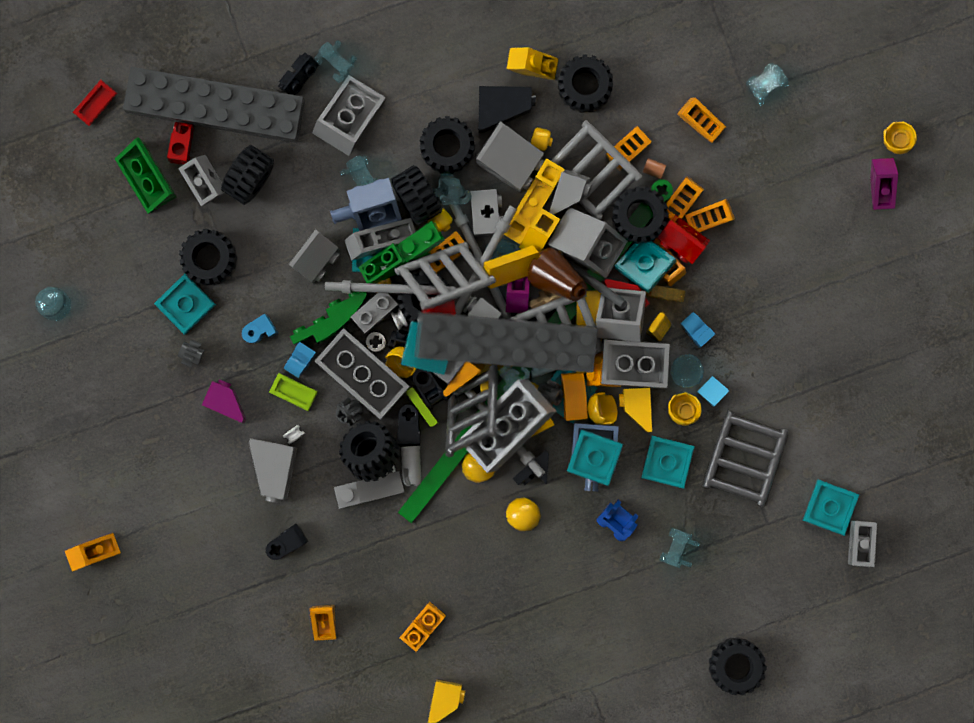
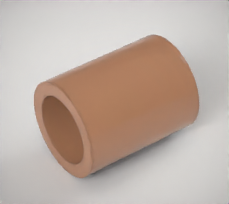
M648 158L643 173L661 179L666 165Z

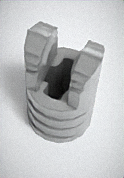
M420 446L401 447L403 483L407 486H418L421 484Z

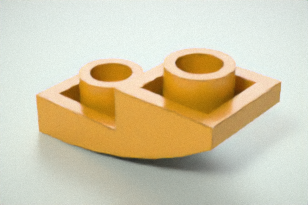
M584 373L561 374L565 420L588 419Z
M429 601L400 636V639L417 652L446 615Z

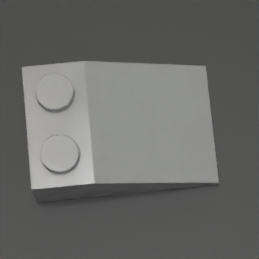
M348 75L318 118L312 134L349 156L386 97Z
M604 340L601 384L654 389L667 388L670 344Z

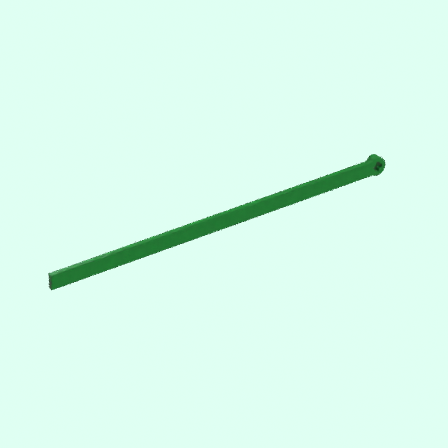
M661 179L653 184L651 190L658 192L656 187L666 186L668 194L666 196L664 194L661 195L665 202L673 194V187L669 181ZM641 203L628 220L633 226L644 228L653 217V211L648 205ZM628 241L626 243L617 261L621 258V256L624 254V252L628 249V247L632 244L633 241ZM590 270L587 271L588 274L599 282H602L604 277ZM587 284V290H595ZM576 301L565 305L570 321L576 315ZM557 310L549 319V323L562 324ZM512 366L498 384L497 401L517 380L525 379L532 371V368ZM473 425L463 429L455 439V442L458 441ZM464 447L454 452L453 457H447L445 452L398 513L412 523L466 455L467 449Z

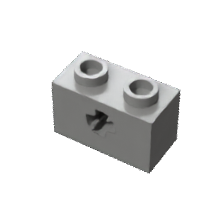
M206 155L195 157L178 168L201 206L209 204L226 194L221 190L222 181Z
M497 189L470 191L474 237L494 235L498 221L503 218L498 213V208L502 207L501 194L497 195ZM485 208H490V211L493 210L494 213L490 214V218H485V214L482 216L481 212H485Z
M377 293L354 313L351 318L367 335L388 317L391 312L396 310L399 305L388 293Z
M851 520L849 565L874 567L876 522Z

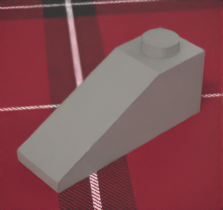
M411 218L354 232L344 241L352 261L379 253L392 243L397 245L416 231Z
M400 472L386 474L387 476L384 478L379 477L378 481L371 479L370 482H365L361 480L334 487L339 509L404 493Z

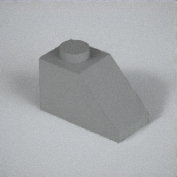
M569 170L562 171L549 213L555 214L583 200L585 196L588 197L592 185L589 184L591 178Z

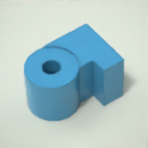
M694 312L680 323L684 331L699 348L715 335L712 329L704 324Z
M263 314L250 322L242 330V337L248 343H258L265 334L268 337L278 334L267 314Z
M299 342L292 356L285 364L284 369L299 378L317 353Z

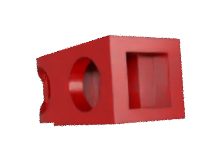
M175 122L167 155L170 163L184 165L190 161V150L194 133L193 124Z

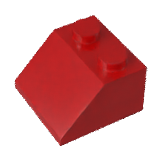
M676 214L658 236V239L661 240L660 244L668 250L672 248L678 253L677 257L685 263L690 262L691 264L695 262L710 242L708 238Z

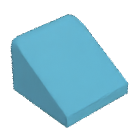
M712 376L697 392L714 407L729 390Z

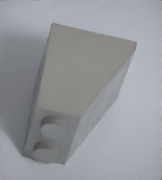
M500 122L477 156L476 165L518 192H521L523 188L525 190L528 189L533 181L531 175L535 170H540L545 160L542 159L544 157L542 151Z
M568 207L547 245L560 251L564 257L607 278L628 241L606 222Z
M250 439L249 445L261 495L267 496L266 501L281 503L282 500L288 498L297 447Z

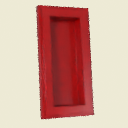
M100 80L73 113L90 126L118 93Z

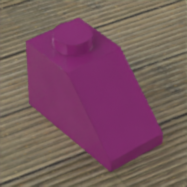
M894 158L872 159L870 179L873 210L893 209L896 203L898 171Z
M527 276L507 283L506 312L523 313L528 311L529 281Z
M220 379L218 383L212 381L202 406L245 423V415L235 390L230 389L231 384Z

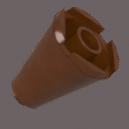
M555 248L542 250L540 252L541 256L537 260L533 259L528 269L527 278L531 285L537 289L572 301L582 299L587 291L585 281L560 251Z

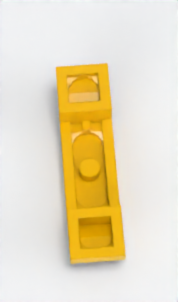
M546 158L518 205L517 211L509 224L511 227L507 234L504 233L505 236L521 244L540 209L544 207L556 187L562 171L565 170L564 168Z

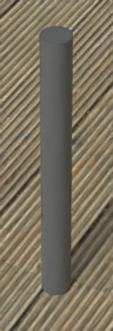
M566 258L587 284L620 308L626 307V300Z

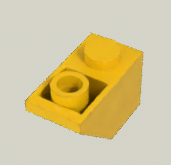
M529 47L510 48L507 69L522 75L555 80L558 58Z
M541 208L518 248L524 249L533 245L540 254L559 224L560 219Z

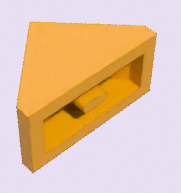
M312 606L310 608L314 641L336 639L335 606Z

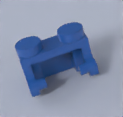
M618 499L614 505L612 503L607 505L597 518V523L604 528L608 527L611 529L617 540L625 541L638 524L635 521L638 515L635 513L632 516L620 506L621 501Z

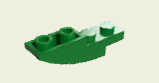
M431 221L399 244L392 243L358 268L366 283L376 284L396 275L395 268L430 255V250L445 241L437 224Z
M352 292V294H348L349 298L342 302L341 299H337L329 303V308L325 309L329 318L325 319L322 316L314 320V325L308 328L301 326L293 330L294 335L290 336L293 344L296 346L299 342L302 343L312 337H315L316 342L320 344L335 335L352 320L351 316L363 306L368 297L367 293Z

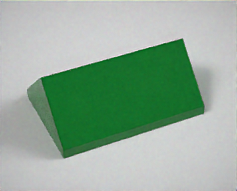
M139 137L132 141L115 158L147 214L177 198L147 146Z

